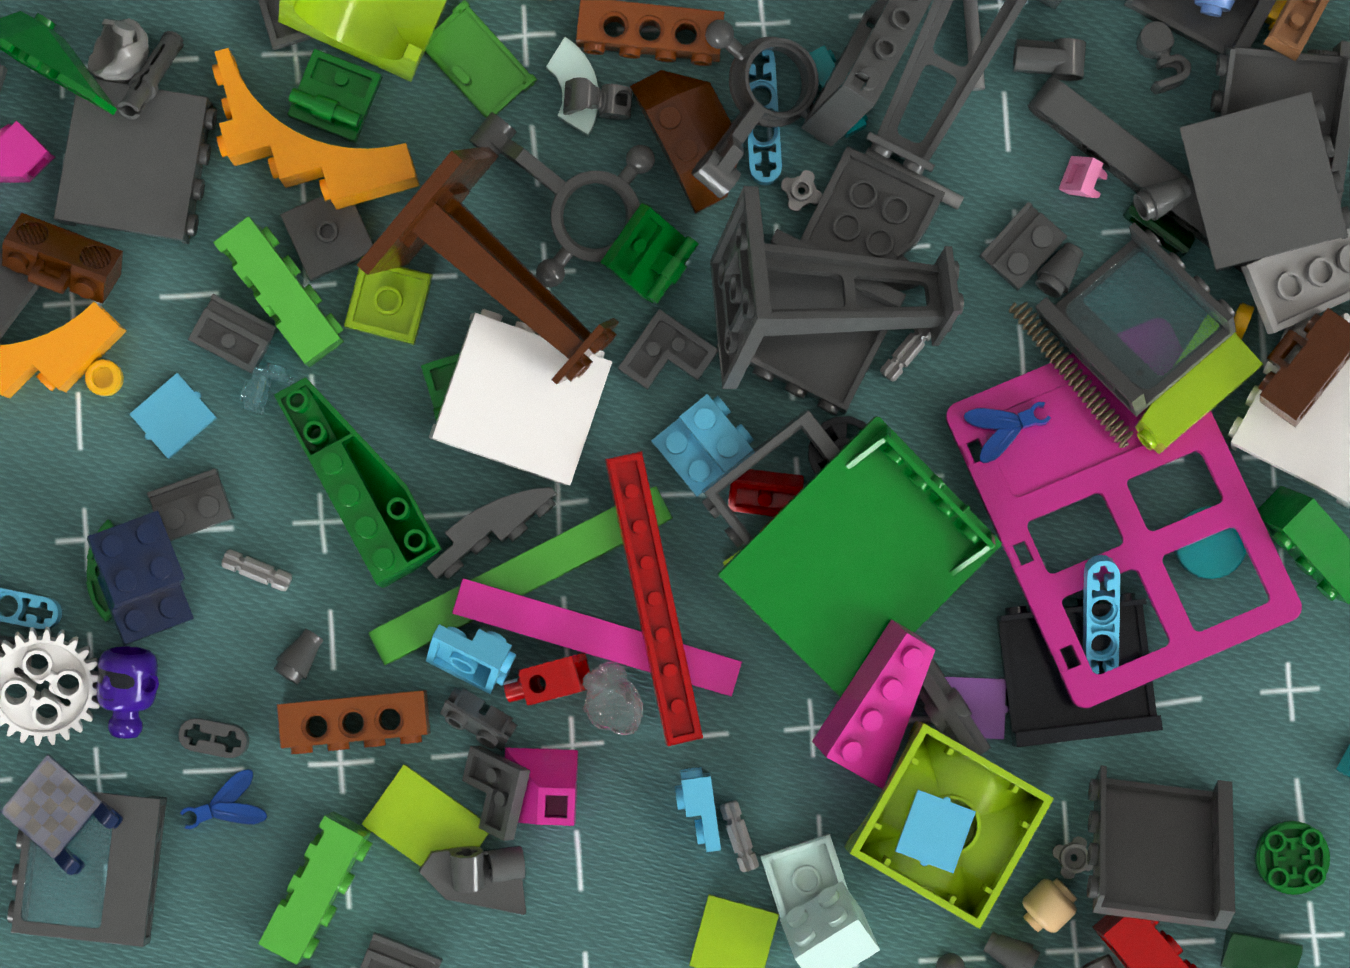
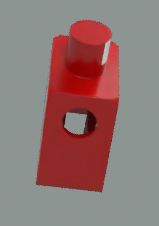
M586 653L518 670L519 678L504 681L503 684L509 703L525 699L528 706L594 688ZM541 676L546 682L545 689L540 684Z

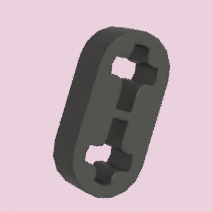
M193 718L185 721L179 729L178 738L181 745L185 749L224 758H235L243 755L249 746L248 733L242 727L234 724ZM196 724H198L202 733L211 734V739L198 740L195 745L192 744L193 738L187 736V731L194 729ZM234 731L236 732V739L241 740V745L234 747L232 752L228 751V744L217 742V737L230 736L231 732Z

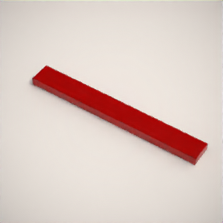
M641 451L605 459L665 743L667 746L702 739L700 720L643 453Z

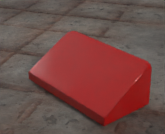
M749 469L730 484L728 506L732 512L775 516L803 488L804 477L796 474Z

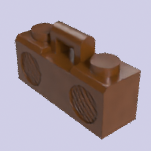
M24 213L20 214L2 243V266L10 268L14 272L28 275V282L60 294H64L69 287L70 292L78 294L82 298L91 299L103 304L121 276L122 250Z
M1329 308L1326 309L1322 316L1316 313L1310 319L1303 330L1307 333L1305 339L1291 329L1287 331L1267 357V360L1279 368V371L1277 373L1270 371L1258 387L1262 391L1260 393V402L1295 428L1350 359V323ZM1297 345L1301 350L1289 364L1284 359L1294 346Z

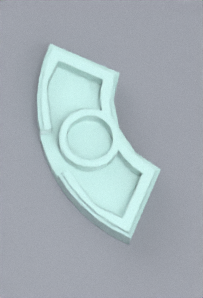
M564 37L546 66V69L557 78L562 89V105L557 116L563 122L589 137L596 122L598 109L586 108L571 115H564L565 82L572 78L583 77L598 87L597 79L586 55L576 44L567 37Z

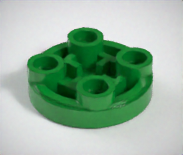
M1282 821L1269 827L1259 838L1255 849V865L1260 877L1268 886L1281 893L1298 895L1307 893L1324 883L1330 865V852L1319 830L1299 821Z

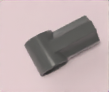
M1060 38L1054 40V42L1016 39L1013 54V72L1048 74L1051 77L1064 81L1084 79L1086 42L1073 38Z

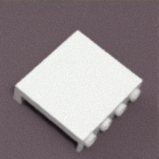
M482 309L481 314H471L469 318L471 322L436 424H433L429 438L570 486L612 361L604 359L605 352L600 350L589 357L593 363L580 378L576 377L572 382L567 379L559 384H555L551 379L569 360L565 355L540 335L535 334L536 332L523 322L516 321L515 326L501 322L502 315L486 309Z
M1305 319L1296 323V325L1287 327L1281 339L1289 329L1305 339L1307 333L1303 330L1310 320ZM1295 345L1284 360L1290 364L1301 348ZM1350 359L1296 428L1260 402V393L1262 391L1258 389L1259 386L1255 385L1245 403L1250 406L1244 419L1236 418L1228 433V436L1233 438L1231 440V449L1236 451L1239 448L1337 498L1336 503L1350 509ZM1268 361L1263 373L1266 375L1270 371L1277 373L1279 368Z

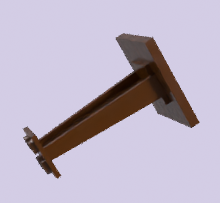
M489 147L451 151L358 262L357 266L367 275L405 266L412 261L425 244H428L569 359L551 379L555 384H559L567 379L572 382L576 377L580 378L593 363L589 357L600 350L603 351L617 336L613 329L619 324V321L615 318L609 319L599 324L591 333L462 204V201L471 192L470 190L499 156Z

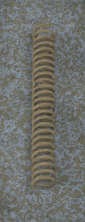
M1014 302L1009 308V313H1014V319L1019 318L1018 324H1024L1022 330H1028L1027 335L1029 336L1033 335L1031 341H1037L1036 346L1041 347V352H1046L1045 358L1051 357L1050 363H1056L1054 369H1060L1059 375L1065 374L1063 380H1069L1068 386L1074 385V392L1079 391L1077 397H1083L1082 403H1087L1086 408H1092L1091 414H1097L1096 420L1102 419L1100 425H1106L1105 431L1112 430L1109 437L1116 436L1114 442H1120L1119 448L1128 446L1129 443L1126 441L1133 435V431L1123 435L1128 430V425L1116 431L1124 423V420H1120L1112 425L1119 418L1120 414H1116L1108 419L1115 412L1114 408L1102 414L1110 406V403H1106L1098 408L1106 400V397H1102L1094 402L1101 395V392L1098 391L1090 396L1097 386H1093L1083 392L1092 383V380L1079 386L1087 378V375H1083L1075 380L1083 372V369H1079L1071 374L1078 367V363H1075L1065 370L1074 358H1070L1060 364L1069 355V352L1056 358L1064 350L1062 346L1052 352L1060 344V341H1056L1047 347L1055 339V335L1042 342L1051 330H1047L1037 336L1046 327V324L1032 331L1042 319L1039 318L1028 325L1037 316V313L1024 319L1032 311L1033 307L1019 314L1028 305V302H1024L1015 309L1014 307L1017 304Z

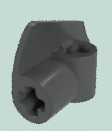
M475 846L435 850L430 852L419 869L422 876L446 900L521 915L526 914L522 881L525 878V860L521 846L484 851Z

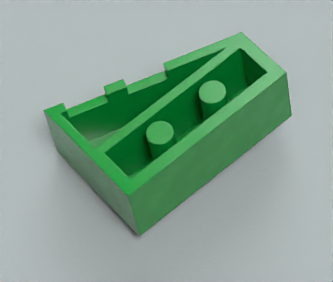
M1280 486L1257 509L1269 535L1295 560V564L1301 571L1308 576H1312L1319 583L1316 587L1327 599L1333 601L1336 598L1350 604V539L1314 498Z

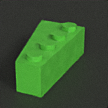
M248 216L213 242L218 250L224 253L233 263V270L247 287L252 289L255 299L265 312L274 319L276 327L305 365L310 368L344 343L339 335L344 329L332 313H329L327 316L323 314L318 307L322 299L310 284L304 287L296 276L301 271L291 257L287 255L282 258L275 247L280 242L268 226L261 229Z
M334 811L323 817L319 828L323 829L321 834L318 833L314 840L310 842L304 854V859L306 860L304 865L300 866L293 875L286 890L288 895L278 904L258 943L296 965L303 958L310 960L320 942V940L315 938L320 926L328 927L338 909L332 905L339 892L343 895L346 894L355 878V875L350 873L356 860L364 861L373 844L368 841L371 831Z

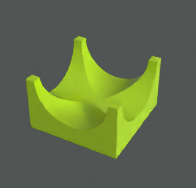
M279 0L278 22L412 82L448 0Z
M915 721L909 732L906 746L889 780L858 829L850 835L844 847L851 855L980 929L1054 798L925 723ZM917 789L942 799L949 797L952 803L976 811L954 873L929 864L922 866L919 860L895 852Z

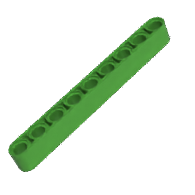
M657 486L650 488L657 524L660 526L673 519ZM615 506L471 579V581L523 596L623 545ZM460 586L368 633L384 666L431 643L432 636L439 624L446 628L455 627L459 629L474 621L452 614Z

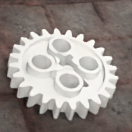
M31 627L29 638L27 639L19 632H16V644L12 645L7 640L2 641L1 646L5 653L0 652V726L5 723L9 725L7 730L8 737L19 731L21 732V743H24L28 736L32 735L34 736L36 746H39L42 736H47L51 745H55L56 734L60 733L65 740H69V729L71 727L80 733L83 731L80 719L90 722L93 720V714L88 708L99 709L100 705L98 700L92 697L97 695V684L93 683L97 682L98 671L91 670L98 665V659L91 658L86 660L90 647L85 646L78 650L76 648L78 643L77 636L66 642L64 641L65 630L63 629L55 638L51 637L49 627L45 628L43 636H38L34 627ZM40 654L47 659L48 664L41 669H36L29 665L27 659L31 655ZM17 667L21 668L27 676L16 673L14 669ZM71 674L78 679L79 683L76 687L67 689L62 687L58 680L63 675ZM44 680L49 682L48 689L44 688L41 692L36 690L37 683L42 684ZM12 684H20L26 689L27 693L23 697L14 698L7 693L6 688ZM56 695L70 700L71 703L69 705L62 703ZM43 704H51L57 709V714L51 718H45L38 713L37 708Z

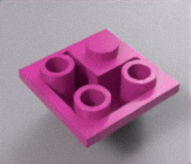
M505 747L506 759L530 770L518 823L574 826L576 823L578 750Z

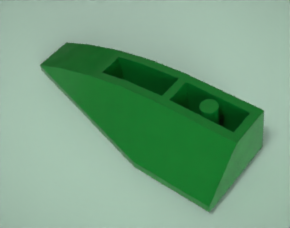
M306 377L274 394L377 585L382 588L389 586L417 570L442 549L408 486Z

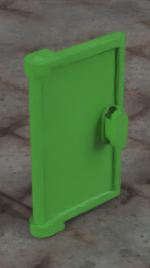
M464 0L452 10L453 14L434 30L425 52L480 113L487 118L491 112L496 115L499 114L522 91L526 92L538 79L524 68L470 8V4Z

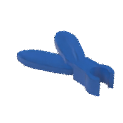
M1037 402L1030 409L1018 414L986 408H976L966 412L964 419L973 427L997 430L982 447L980 461L982 463H989L1000 457L1015 440L1021 429L1034 425H1046L1051 419L1050 416L1043 420H1039L1034 416V411L1037 408L1043 409L1045 402Z
M243 770L232 776L209 804L196 808H184L180 814L184 815L187 811H192L197 816L196 822L193 825L187 824L185 829H193L201 822L213 817L241 824H257L266 820V812L258 806L234 803L251 785L253 779L252 770Z

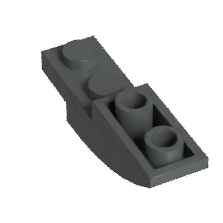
M551 487L531 489L508 495L478 508L444 532L454 544L433 561L427 569L436 579H440L443 576L450 579L464 567L461 560L472 551L476 556L492 542L488 537L492 532L502 542L507 538L514 542L528 529L525 523L536 514L541 518L556 505L552 499L557 493Z

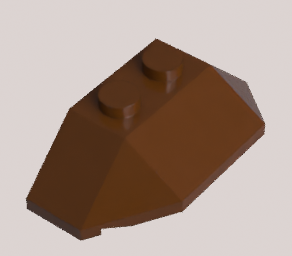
M660 70L631 85L632 93L695 214L726 199L729 192L724 197L718 198L691 174L697 162L709 150L714 149L731 125L711 83Z

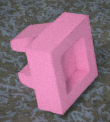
M1071 156L1059 190L1068 195L1099 198L1101 193L1096 191L1094 187L1097 179H1107L1108 175L1102 168L1104 163L1093 157Z

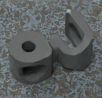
M1159 21L1150 22L1145 25L1137 37V50L1145 58L1157 59L1155 64L1157 70L1174 68L1177 75L1155 81L1150 88L1154 94H1160L1181 86L1191 72V63L1184 56L1170 54L1175 40L1170 28Z
M583 77L572 78L565 82L564 115H571L588 108L598 109L599 116L605 119L627 120L631 118L632 88L618 84H604L600 90L590 80Z

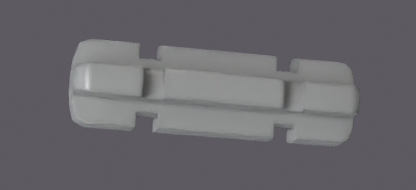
M914 328L915 332L910 333L891 355L893 358L891 360L888 359L881 367V374L892 382L896 381L903 373V367L907 368L925 346L924 342L931 339L930 328Z
M231 549L226 551L222 559L221 566L233 572L238 570L240 575L265 585L270 583L272 588L280 591H287L292 581L291 573L281 569L276 571L274 566L249 556L244 558L242 553Z
M736 800L726 802L720 806L723 820L727 821L725 826L734 853H738L739 857L736 859L742 872L754 870L759 867V862L755 852L751 850L753 845L745 821L740 817L742 812L739 803Z

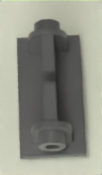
M455 687L448 700L446 699L440 714L445 717L446 722L452 727L459 730L466 729L476 735V739L482 745L491 749L496 747L503 751L509 737H511L517 727V724L512 722L513 718L492 705L485 716L480 714L479 711L485 701L464 688L459 690Z

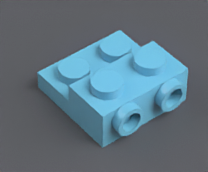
M708 394L651 440L696 497L703 493L702 490L753 451L749 444L754 439L742 424L735 428L726 417L731 413L726 404L719 396L712 400Z
M439 624L432 636L426 662L491 694L496 683L503 686L511 671V665L516 654L510 651L512 645L506 643V639L496 632H485L478 629L471 641L467 639L466 634L455 627L446 628Z
M702 767L680 770L682 785L675 786L678 810L685 809L686 817L701 815L702 819L694 820L698 845L705 844L706 852L720 851L721 845L710 772L703 773Z

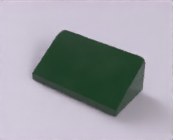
M1134 202L1131 203L1123 214L1126 220L1132 224L1135 222L1143 231L1146 229L1151 230L1160 240L1161 246L1167 251L1175 253L1179 258L1187 254L1195 240L1191 233L1167 215H1163L1156 221L1152 219L1144 221L1139 216Z
M1226 930L1220 966L1226 968H1298L1303 945L1296 942Z

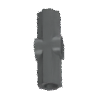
M932 658L919 693L920 698L925 704L923 707L940 733H944L945 736L978 755L983 754L991 749V746L970 716L972 712L955 687H951L944 673H942L938 664Z

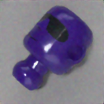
M130 646L113 647L104 651L99 658L97 700L102 708L113 711L112 717L108 721V731L113 737L124 739L136 738L142 732L143 722L139 717V711L151 707L156 699L159 685L157 659L150 650Z

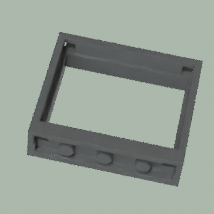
M876 0L864 12L801 128L832 147L877 103L932 0ZM867 21L875 25L873 29L866 26Z
M804 410L702 490L707 497L702 501L703 505L715 519L721 515L729 527L724 531L737 548L742 544L745 546L753 537L718 494L800 429L827 463L840 451L809 410Z

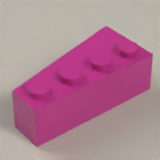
M891 619L812 740L815 746L828 759L883 789L935 649L922 637Z

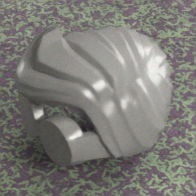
M103 19L102 25L104 26L101 35L97 38L93 52L88 58V71L100 80L129 84L133 75L141 71L148 59L147 33L134 19Z

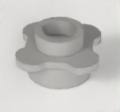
M805 170L800 176L795 178L786 177L782 180L781 189L787 194L790 210L800 211L802 207L808 206L810 203L814 205L819 203L822 193L816 189L813 172ZM804 188L805 192L799 194L798 189Z
M1074 837L1072 842L1064 846L1058 844L1053 848L1052 854L1054 858L1059 860L1062 867L1060 873L1064 878L1072 879L1076 873L1093 869V865L1087 864V841L1082 837ZM1072 854L1077 856L1076 861L1070 859Z

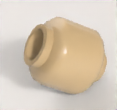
M1058 878L1054 881L1043 879L1023 898L1022 903L1027 910L1023 918L1037 932L1044 928L1050 933H1056L1076 914L1077 908L1074 902L1077 900V897Z

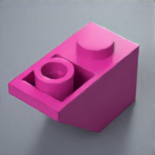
M15 121L12 125L7 124L0 129V183H30L55 158L18 121Z

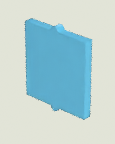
M179 373L171 377L130 413V416L146 433L145 438L152 440L168 459L217 418L200 399L201 393L198 391L194 392Z
M917 789L895 852L919 860L922 866L929 864L954 873L976 811L952 803L949 797L942 799Z

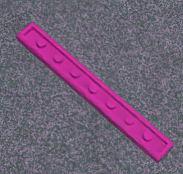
M462 578L452 614L650 672L641 631ZM683 644L692 685L732 697L742 662Z

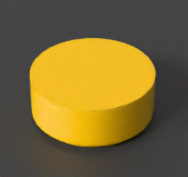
M1245 303L1239 304L1234 316L1235 333L1241 340L1255 308Z
M97 360L86 370V385L97 395H114L123 385L124 377L121 368L110 360Z

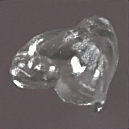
M607 661L598 665L591 673H587L583 678V686L589 690L586 694L583 711L588 716L590 722L598 729L611 730L615 734H634L642 721L644 710L638 690L627 680L626 668L616 662Z

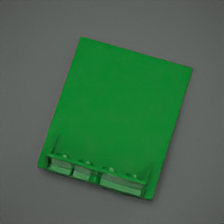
M875 416L717 574L780 636V640L783 639L841 697L891 619L915 632L1002 543L969 509L970 505H965L946 486L942 478H939L880 417Z

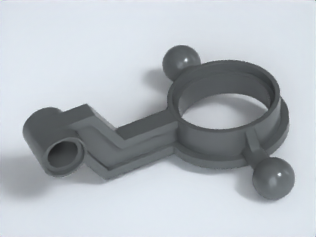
M715 20L707 26L705 37L710 46L716 49L725 48L735 57L729 72V88L732 99L740 113L714 149L709 150L697 162L691 174L718 198H722L735 186L741 176V172L735 166L744 155V141L756 125L777 128L789 125L801 116L804 119L807 118L813 107V100L818 90V72L811 55L800 44L784 38L762 37L743 46L734 38V30L730 23L725 20ZM764 50H776L784 53L796 64L800 72L801 93L796 104L788 111L777 112L767 109L757 101L751 91L749 84L750 67L755 57Z
M491 112L469 141L477 148L489 147L498 156L500 153L503 154L507 159L527 171L555 194L551 206L550 219L553 233L562 247L553 259H545L540 262L536 269V277L545 287H556L563 281L565 277L564 267L573 256L586 261L601 262L614 243L612 242L602 248L592 249L583 247L575 242L568 234L564 225L563 214L568 198L578 188L587 184L597 183L611 188L620 196L626 211L625 227L640 206L639 200L630 184L638 174L647 173L652 169L655 163L654 153L645 145H636L628 151L626 155L627 165L618 176L605 171H586L573 176L565 182L526 149L512 141L511 139L517 131L498 115Z

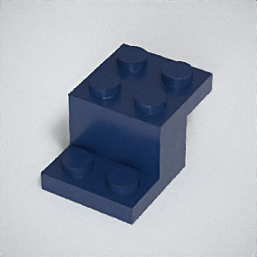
M158 510L87 537L100 571L97 580L124 646L194 619L181 587L185 577Z

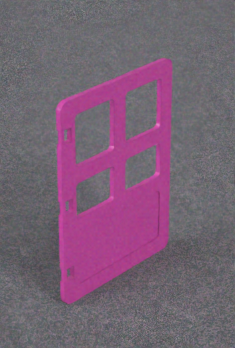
M1162 319L1152 320L1117 335L1158 376H1164L1168 373L1183 353L1171 325ZM1071 354L1060 364L1070 358H1074L1065 370L1075 363H1078V367L1071 374L1079 369H1083V372L1075 380L1083 375H1087V378L1079 386L1089 380H1092V383L1083 392L1093 386H1097L1090 396L1098 391L1101 392V395L1094 402L1102 397H1106V400L1098 408L1106 403H1110V406L1102 414L1112 408L1115 409V412L1108 419L1116 414H1120L1119 418L1112 425L1120 420H1124V423L1116 431L1126 425L1129 428L1123 435L1133 431V435L1126 441L1129 443L1128 446L1119 448L1120 442H1114L1116 436L1109 437L1112 430L1105 431L1106 425H1100L1102 419L1096 420L1097 414H1091L1092 408H1086L1087 403H1082L1083 397H1077L1079 391L1074 392V385L1068 386L1069 380H1063L1065 374L1059 375L1060 369H1054L1056 363H1049L952 404L946 413V423L967 465L968 472L996 534L1002 543L1001 545L1014 569L1015 576L1048 649L1061 673L1060 675L1071 700L1080 708H1090L1289 623L1300 615L1302 604L1212 412L1207 413L1162 453L1158 454L1154 449H1147L1137 437L1139 432L1135 429V426L1145 410L1136 417L1074 354ZM1037 402H1045L1043 409L1037 408L1034 411V416L1039 420L1050 416L1051 419L1046 425H1034L1021 429L1011 445L996 460L989 463H982L981 461L975 463L967 444L978 440L982 448L997 430L973 427L964 419L966 412L976 408H986L1018 414L1030 409ZM1193 452L1200 453L1221 495V502L1156 531L1148 530L1127 486L1128 480ZM1094 494H1099L1103 497L1122 538L1120 546L1099 555H1106L1112 558L1120 574L1129 570H1134L1138 573L1168 638L1166 647L1103 674H1095L1092 671L1062 605L1064 598L1083 590L1084 567L1088 560L1057 573H1049L1027 527L1028 523L1032 520ZM1228 528H1234L1237 530L1265 589L1268 601L1262 606L1208 629L1196 631L1190 623L1162 559L1171 552ZM1022 542L1025 543L1033 560L1024 565H1021L1013 547ZM1101 566L1100 571L1093 574L1096 575L1101 583L1104 581V575L1111 572H1108L1105 566ZM1070 645L1080 664L1072 669H1068L1060 651Z

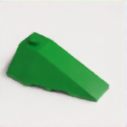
M22 11L0 18V50L22 65L112 115L115 114L117 108L68 42L53 31L56 26L55 23L39 13L33 18Z

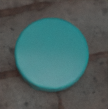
M1204 506L1194 509L1187 513L1182 519L1194 515L1198 512H1201L1205 509H1208L1212 506ZM1228 528L1174 551L1178 562L1186 571L1198 578L1215 579L1229 575L1240 566L1247 552L1237 530L1234 528Z

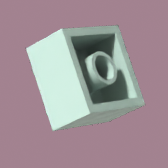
M842 881L832 887L823 889L818 896L802 906L793 908L786 916L780 919L793 956L801 968H852L880 950L863 910Z

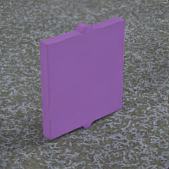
M945 677L951 687L957 689L972 712L970 716L985 739H1004L1005 713L1009 711L1008 706H1005V679Z

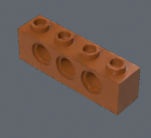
M580 0L576 43L579 48H583L584 53L592 55H603L605 50L617 51L619 56L630 59H638L641 54L655 55V60L661 62H676V58L691 59L690 63L694 65L711 66L712 61L720 62L721 49L713 48L708 44L705 31L711 22L724 20L725 12L616 0ZM611 22H618L624 27L623 33L617 37L608 36L604 29ZM646 26H654L660 31V35L657 39L648 41L641 37L640 32ZM681 30H690L695 34L696 39L691 44L685 45L677 41L676 35Z
M427 690L277 704L281 748H291V754L312 753L313 745L327 744L328 751L350 749L349 742L363 741L364 748L385 746L386 738L400 737V744L422 742V735L430 734ZM387 709H394L400 715V724L394 730L386 728L382 723V714ZM351 712L360 714L364 720V726L358 733H353L346 727V717ZM316 715L323 717L327 722V731L320 737L315 736L309 728L311 719Z

